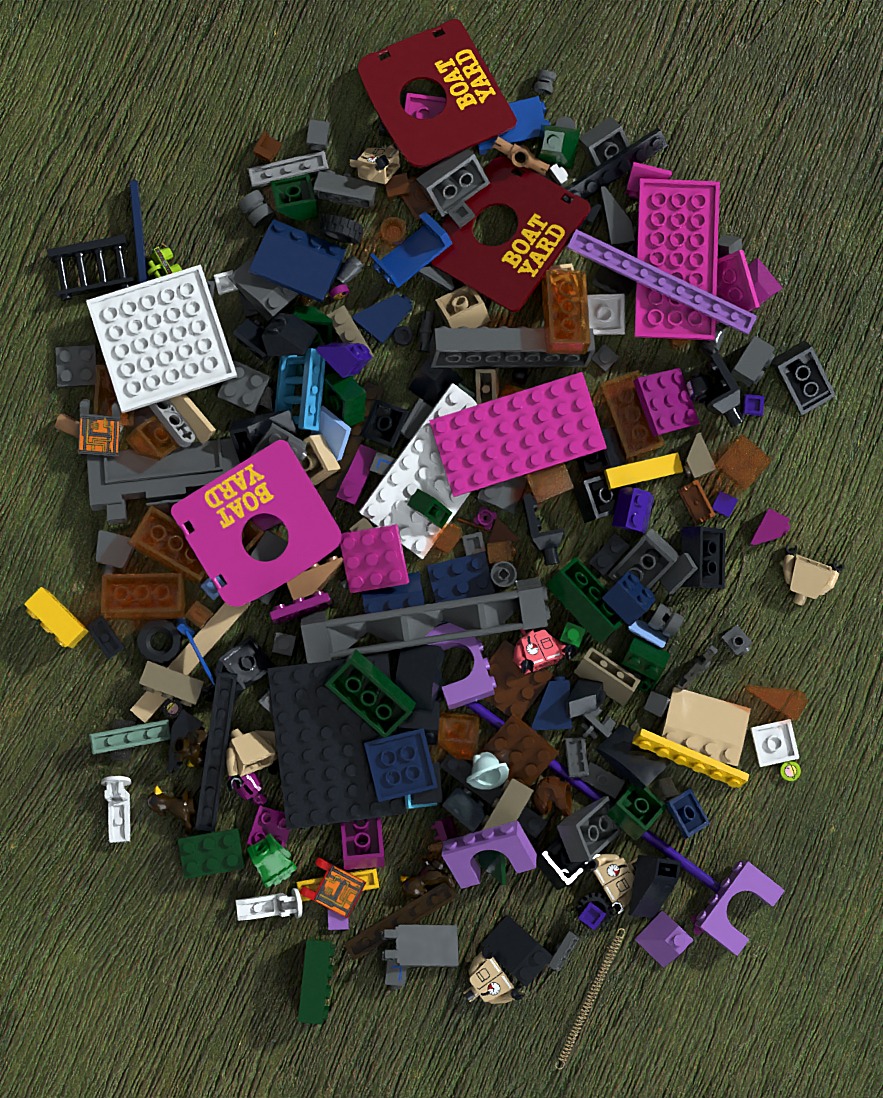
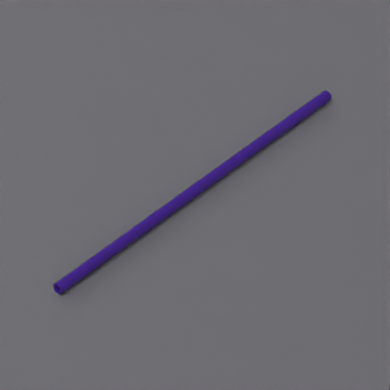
M477 701L466 704L468 708L498 730L505 723ZM553 760L548 765V768L595 802L604 797L580 778L569 779L568 769L556 760ZM647 830L641 836L668 858L681 861L680 867L716 894L720 890V883L652 832Z

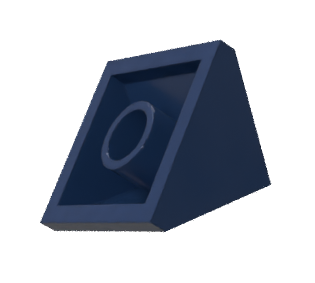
M691 788L664 802L683 839L691 837L710 824Z

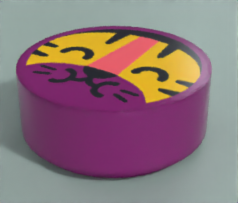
M339 285L329 291L332 301L342 299L349 294L347 285Z

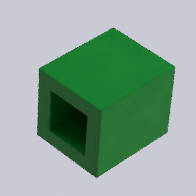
M566 622L559 641L567 645L573 644L578 649L586 629Z

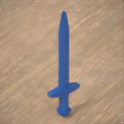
M174 611L173 619L179 624L176 628L188 637L205 672L215 685L212 674L192 638L196 632L188 626L183 617V611Z

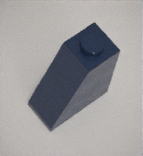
M396 294L354 314L352 319L357 326L383 346L395 329L410 314L413 306L410 305L412 302L406 296L402 295L401 297Z
M553 677V681L548 682L531 724L533 730L572 729L571 718H568L566 714V700L570 695V682L565 680V677Z

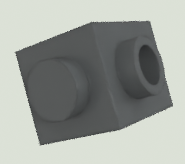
M737 624L720 637L734 656L738 654L743 656L751 649L749 645L752 644V641Z

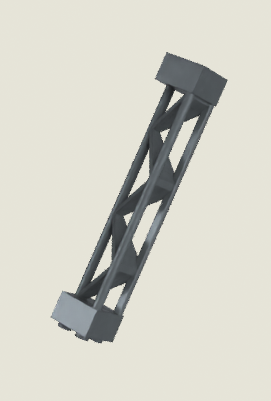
M539 577L515 581V591L326 620L325 611L301 615V630L307 663H318L348 657L355 649L361 654H368L520 629L527 630L548 626L547 620L551 618L548 604L544 602V600H548L545 584L540 582ZM519 609L521 622L501 625ZM443 620L465 629V631L425 637ZM367 632L389 642L348 649Z

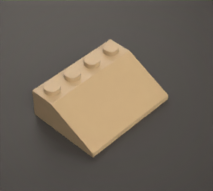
M673 687L660 736L724 764L738 766L751 708L688 690L682 691L677 687Z

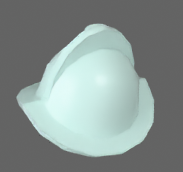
M483 752L480 755L473 756L472 775L466 779V782L478 789L497 788L508 778L509 769L506 763L499 764L498 759L493 754Z

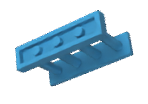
M312 348L307 349L305 356H280L274 412L290 409L292 414L293 404H301L300 415L292 416L295 424H299V429L319 431L326 360L316 349ZM305 364L303 376H296L297 365ZM295 384H303L301 396H294Z

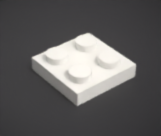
M625 294L585 295V327L593 328L594 335L625 334Z
M791 719L750 728L759 767L799 759Z

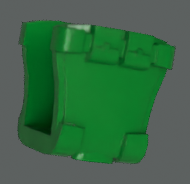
M271 833L264 836L265 838L254 845L252 844L247 847L250 858L256 866L262 883L266 888L281 883L283 879L285 880L290 877V874L297 869L295 863L288 859L291 856L289 850L281 846Z

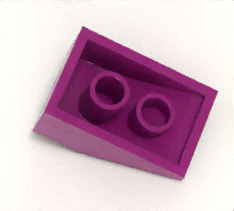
M381 817L341 822L344 870L384 867Z

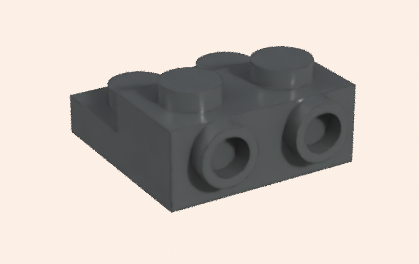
M274 423L270 425L251 452V456L272 443L278 440H285L300 462L304 460L307 451H305L306 442Z

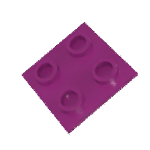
M259 805L246 844L254 845L265 838L264 836L271 833L275 840L285 848L290 830L286 829L284 813Z

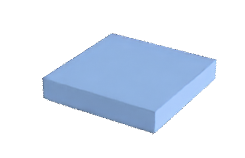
M322 406L319 431H311L310 436L323 434L334 457L339 461L342 459L351 428L326 407Z

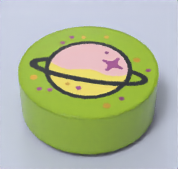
M786 761L781 765L780 775L783 779L794 781L800 776L801 769L796 762Z

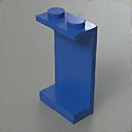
M539 96L508 103L517 119V124L514 129L498 136L511 144L539 137L541 124L550 125L549 120L544 118L543 113H546L545 104L543 101L540 102ZM498 136L477 144L479 155L487 154V150L492 149Z
M426 211L419 215L424 226L382 260H379L373 253L370 255L374 261L372 266L378 273H383L382 276L388 284L393 283L397 288L400 287L453 244L447 232Z

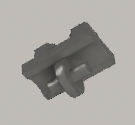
M598 707L595 711L580 715L591 725L589 727L585 722L580 725L585 730L582 736L586 738L590 735L596 739L598 734L593 730L595 729L606 739L612 734L610 731L616 722L607 716L600 723L596 717L602 710Z

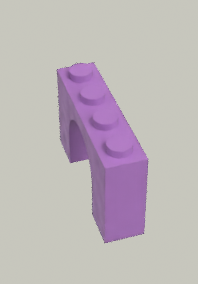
M446 623L435 627L425 637L465 631V629L451 623ZM475 637L426 644L441 646L443 650L453 647L467 650L474 658L473 670L465 679L442 687L449 710L495 694L494 688L497 685L494 677H489L487 670L490 669L487 657L483 658L480 651L484 649L480 639L476 640Z
M518 821L443 841L442 857L461 889L480 884L481 869L473 856L483 850H496L506 855L517 873L536 868L537 854Z
M743 859L733 866V872L722 881L720 890L717 894L711 896L708 901L709 905L698 914L695 923L697 927L736 956H738L749 939L735 929L727 918L726 911L730 899L738 892L750 891L765 904L773 907L785 891L749 861Z

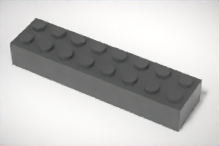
M442 326L435 328L429 345L431 368L588 367L595 352L593 328H586L584 326L577 328H567L564 326L557 328H547L544 326L538 328H527L525 326L518 328H508L505 326L498 328H488L485 326L478 328H468L465 326L448 328Z

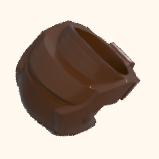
M549 776L537 783L532 801L541 813L547 816L548 812L551 811L552 801H554L556 807L560 808L563 812L564 819L573 814L569 782H562L559 777Z

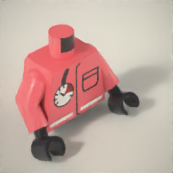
M520 629L523 637L519 639L514 647L513 661L521 668V673L525 675L558 663L563 656L562 654H565L566 659H570L571 654L577 655V648L573 644L566 645L548 634L546 630L534 632L533 629Z

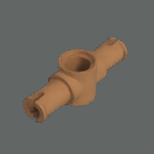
M499 136L492 148L508 155L507 158L511 159L515 166L531 168L545 176L546 171L550 167V164L536 158L535 154L531 153L527 146H518L515 143L513 145ZM522 152L526 155V159L519 160L516 154Z

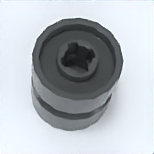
M259 190L249 193L238 203L242 212L249 214L248 220L255 228L264 224L275 213L268 203H264V197Z
M507 561L496 563L491 569L492 582L499 588H510L517 579L516 568Z
M660 603L647 625L656 631L662 630L664 636L672 639L685 617L676 612L671 613L670 608Z

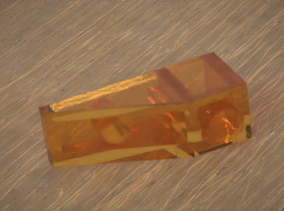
M745 685L743 688L792 721L798 720L809 702L805 698L807 695L798 689L793 691L790 689Z

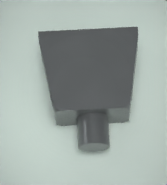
M99 530L96 562L104 565L101 576L113 579L116 568L125 570L138 540Z

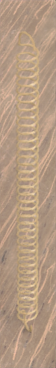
M623 936L618 937V940L613 939V941L622 942L619 938H623ZM599 985V986H596V987H595L596 989H593V988H590V989L593 990V991H594V990L599 991V989H598L597 987H601V986H600V985ZM583 1020V1021H580V1022H579L580 1024H577V1023H574V1024L577 1025V1026H578V1025L582 1026V1025H581V1024H582L581 1022H584V1020ZM566 1040V1042H568L569 1044L575 1043L574 1041L571 1042V1041Z

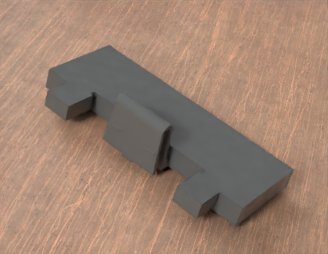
M217 438V440L207 441L203 444L201 442H194L189 447H182L177 444L119 451V456L87 455L89 498L92 511L107 509L109 525L127 523L125 500L146 498L148 501L146 505L152 516L172 514V506L184 499L186 493L197 491L240 464L232 438Z

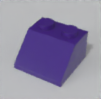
M332 343L316 348V351L342 378L358 374L373 358L369 353V349L360 343Z
M620 487L612 526L640 535H646L654 496L650 492L637 488Z

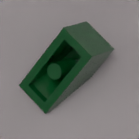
M418 488L407 504L413 511L440 529L444 527L452 514L436 498Z

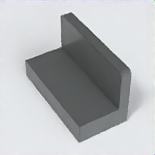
M419 398L400 435L410 441L433 407L424 403Z

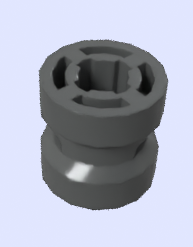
M538 70L536 76L538 80L534 84L533 90L543 95H552V84L555 82L557 74L549 70Z

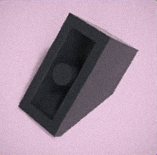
M580 678L566 700L567 717L572 718L597 710L606 697L603 682Z

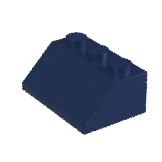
M419 572L408 574V584L362 591L365 614L425 605Z

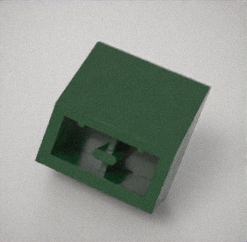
M634 636L620 666L641 680L637 689L650 695L651 690L654 689L667 665L670 653Z

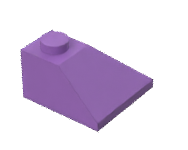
M663 910L634 939L663 968L679 956L693 941Z

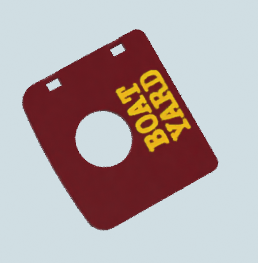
M458 19L449 20L435 28L425 30L389 45L380 51L370 53L364 56L358 64L359 77L379 119L405 160L414 167L421 168L431 165L510 131L517 124L513 111L464 25ZM442 30L444 34L435 38L433 33ZM385 53L389 54V58L380 61L378 56ZM426 79L438 84L446 95V105L442 112L429 119H418L406 113L400 104L399 96L402 89L408 83L414 80Z
M504 156L493 159L483 170L490 184L465 201L476 217L462 228H459L448 215L441 227L447 232L453 244L430 263L435 268L507 310L517 312L522 308L572 238L575 230L579 228L587 217L591 207L585 199L567 191V189L529 168L515 166L511 159ZM516 168L524 172L521 177L513 173ZM565 195L573 199L570 204L562 200ZM495 205L511 208L517 214L518 228L508 242L499 246H486L477 241L473 233V226L477 216L483 210Z

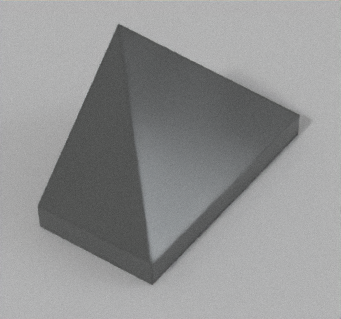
M434 266L423 267L418 271V275L449 293L454 291L451 276Z

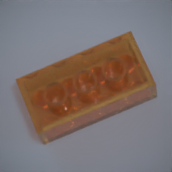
M546 270L542 279L546 353L586 354L591 344L586 271Z
M639 370L602 382L599 386L626 461L665 446L662 435L653 437L633 380L641 377Z
M150 506L145 511L127 544L196 585L201 581L206 571L180 526H178L173 518ZM186 527L189 534L193 532V530Z
M182 573L102 575L101 614L105 620L185 618L186 580Z

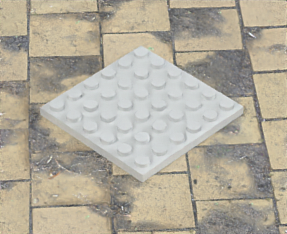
M201 265L86 300L122 413L237 377Z

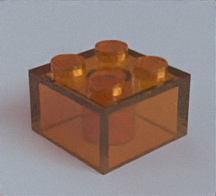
M742 434L718 460L715 467L744 492L770 464L772 459Z

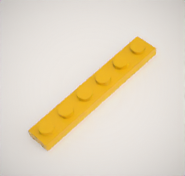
M641 729L633 736L632 743L641 749L652 751L660 757L673 760L676 764L685 765L692 768L695 772L706 774L714 780L727 783L730 787L740 788L748 781V773L645 729Z

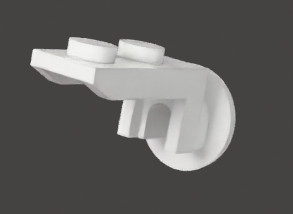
M109 776L101 780V785L107 786L105 799L108 801L110 843L130 841V794L124 789V786L130 785L131 779L125 776Z
M296 888L292 889L291 896L278 893L235 900L238 921L276 915L284 917L290 916V913H294L296 919L302 916L301 896Z

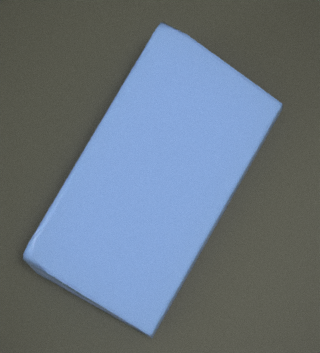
M640 619L627 628L631 633L660 649L665 646L668 639L661 631L654 630Z

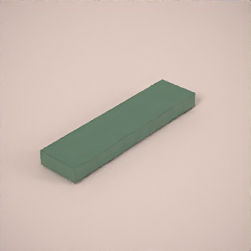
M168 719L88 734L92 754L171 740Z

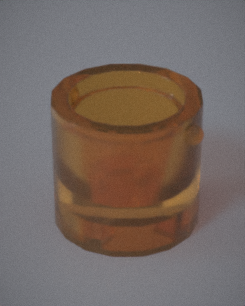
M389 217L382 222L380 227L381 239L386 245L397 247L405 241V221L397 217Z

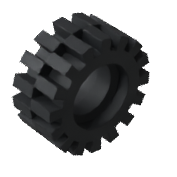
M587 893L578 902L577 916L581 914L589 902L599 903L606 915L596 929L604 928L613 917L614 908L612 907L608 910V906L612 902L602 893Z

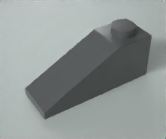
M601 187L599 192L609 245L614 248L632 245L635 238H637L636 227H632L631 220L606 187Z

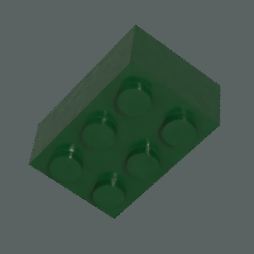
M240 828L178 839L184 879L246 868Z

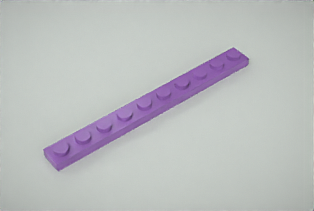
M577 229L567 246V249L746 335L749 334L757 318L756 315Z

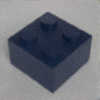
M627 571L605 593L602 599L631 626L649 609L656 599L648 588H644L639 583L640 581L636 575Z

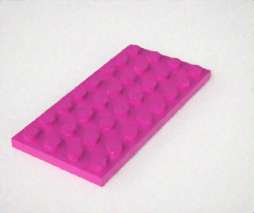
M643 178L639 180L637 259L716 296L720 182ZM636 282L634 337L715 340V319Z
M582 372L429 420L453 497L607 449Z

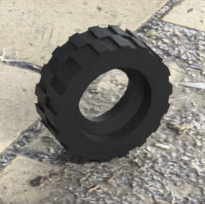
M330 214L322 215L318 232L322 235L349 244H359L364 230L361 224L353 220Z
M156 619L149 621L139 631V637L137 638L140 653L147 660L154 663H168L174 660L179 655L180 649L183 646L181 632L176 628L175 624L168 620ZM156 632H165L170 638V644L164 651H156L150 644V639Z

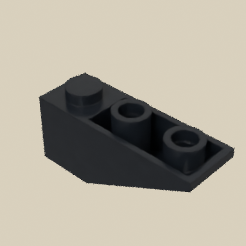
M182 710L172 726L167 771L170 774L173 771L178 772L183 764L182 761L177 762L174 759V756L177 754L172 752L175 740L179 737L185 738L188 732H193L196 728L198 730H205L203 727L205 723L186 710Z

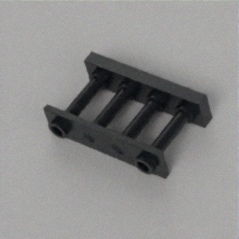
M120 235L47 249L48 258L51 261L54 260L57 264L61 286L60 291L54 292L57 299L67 301L77 295L114 288L121 290L135 285L133 277L127 278L122 251L124 247L128 246L126 236ZM112 249L115 252L120 279L108 281L103 254L106 250ZM93 253L96 257L100 283L88 285L84 263L85 254ZM73 257L76 259L81 287L69 289L64 264L66 258Z

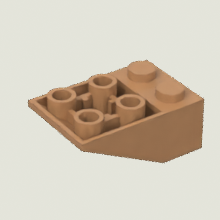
M331 557L326 560L327 563L320 566L316 563L307 571L286 582L293 600L302 597L307 600L312 598L313 593L322 591L344 566L342 557Z

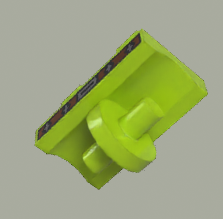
M157 247L153 249L154 252L150 255L152 261L148 262L151 268L147 271L148 276L155 275L156 278L182 271L178 264L169 266L167 261L173 259V253L170 248L160 250Z

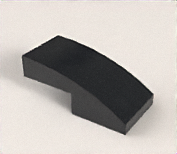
M597 204L593 206L577 230L581 231L584 223L592 227L602 205Z

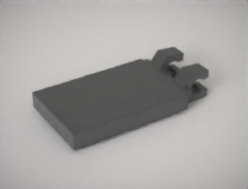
M397 925L395 930H383L381 932V940H396V950H384V952H381L382 961H396L398 967L459 966L457 925Z

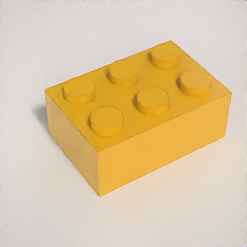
M40 587L24 604L27 607L25 611L32 618L40 619L42 621L40 626L48 633H54L56 635L54 639L62 647L73 648L89 632L62 603L43 587Z

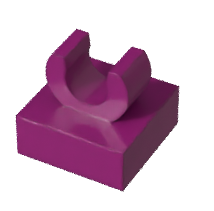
M451 816L436 821L431 826V829L437 828L439 834L434 837L435 840L440 839L444 841L457 836Z

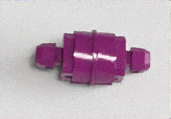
M252 772L242 777L237 775V778L242 781V786L237 789L236 783L233 782L234 791H237L245 801L252 797V801L256 806H262L266 802V797L263 793L259 792L264 786L257 773Z

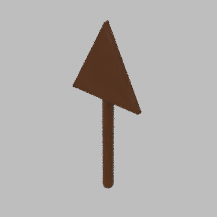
M459 517L456 519L458 522L491 532L487 545L520 541L498 517L493 529L489 530L484 529L482 525H476L474 522Z

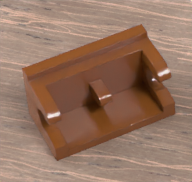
M698 479L678 490L695 526L716 515Z

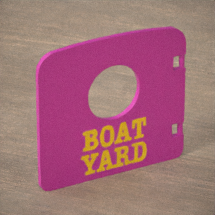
M278 440L180 500L171 508L172 516L178 526H180L221 598L230 606H243L280 587L335 550L341 541V531L292 448L285 440ZM261 513L272 514L281 519L288 530L289 536L288 545L283 554L277 559L268 562L252 558L242 544V531L245 524L250 518ZM188 521H190L195 529L190 534L184 525ZM220 574H222L227 583L223 587H221L216 579Z

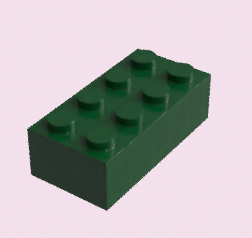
M577 557L545 584L549 591L561 601L565 609L569 610L578 623L583 625L592 638L600 644L624 622L602 599L608 590Z
M357 649L329 676L325 683L333 693L385 739L412 713L416 702Z
M308 937L306 940L298 1022L322 1025L324 1020L328 1019L329 1006L326 1005V999H330L331 985H328V979H332L334 966L330 965V958H334L336 944H332V939Z

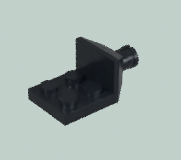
M717 351L706 361L708 364L706 368L711 376L715 375L718 381L716 382L718 389L721 393L725 392V394L712 400L706 408L718 416L724 415L730 427L733 428L745 420L738 410L740 388Z
M531 494L523 495L522 504L530 542L538 551H542L545 566L560 563L557 548H559L564 532L563 528L539 533L542 526L540 517L536 518L535 515L538 509L536 498H532Z
M250 635L219 658L209 670L215 683L217 671L237 674L235 701L247 688L268 673L267 668L275 667V664ZM209 678L210 684L201 689V694L204 697L211 692L205 700L212 702L215 685Z

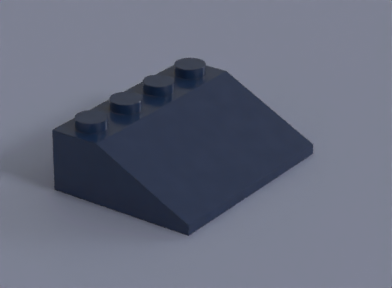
M273 219L248 273L322 303L342 266L347 249Z

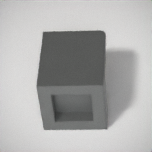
M723 235L719 238L717 259L742 250L741 237Z

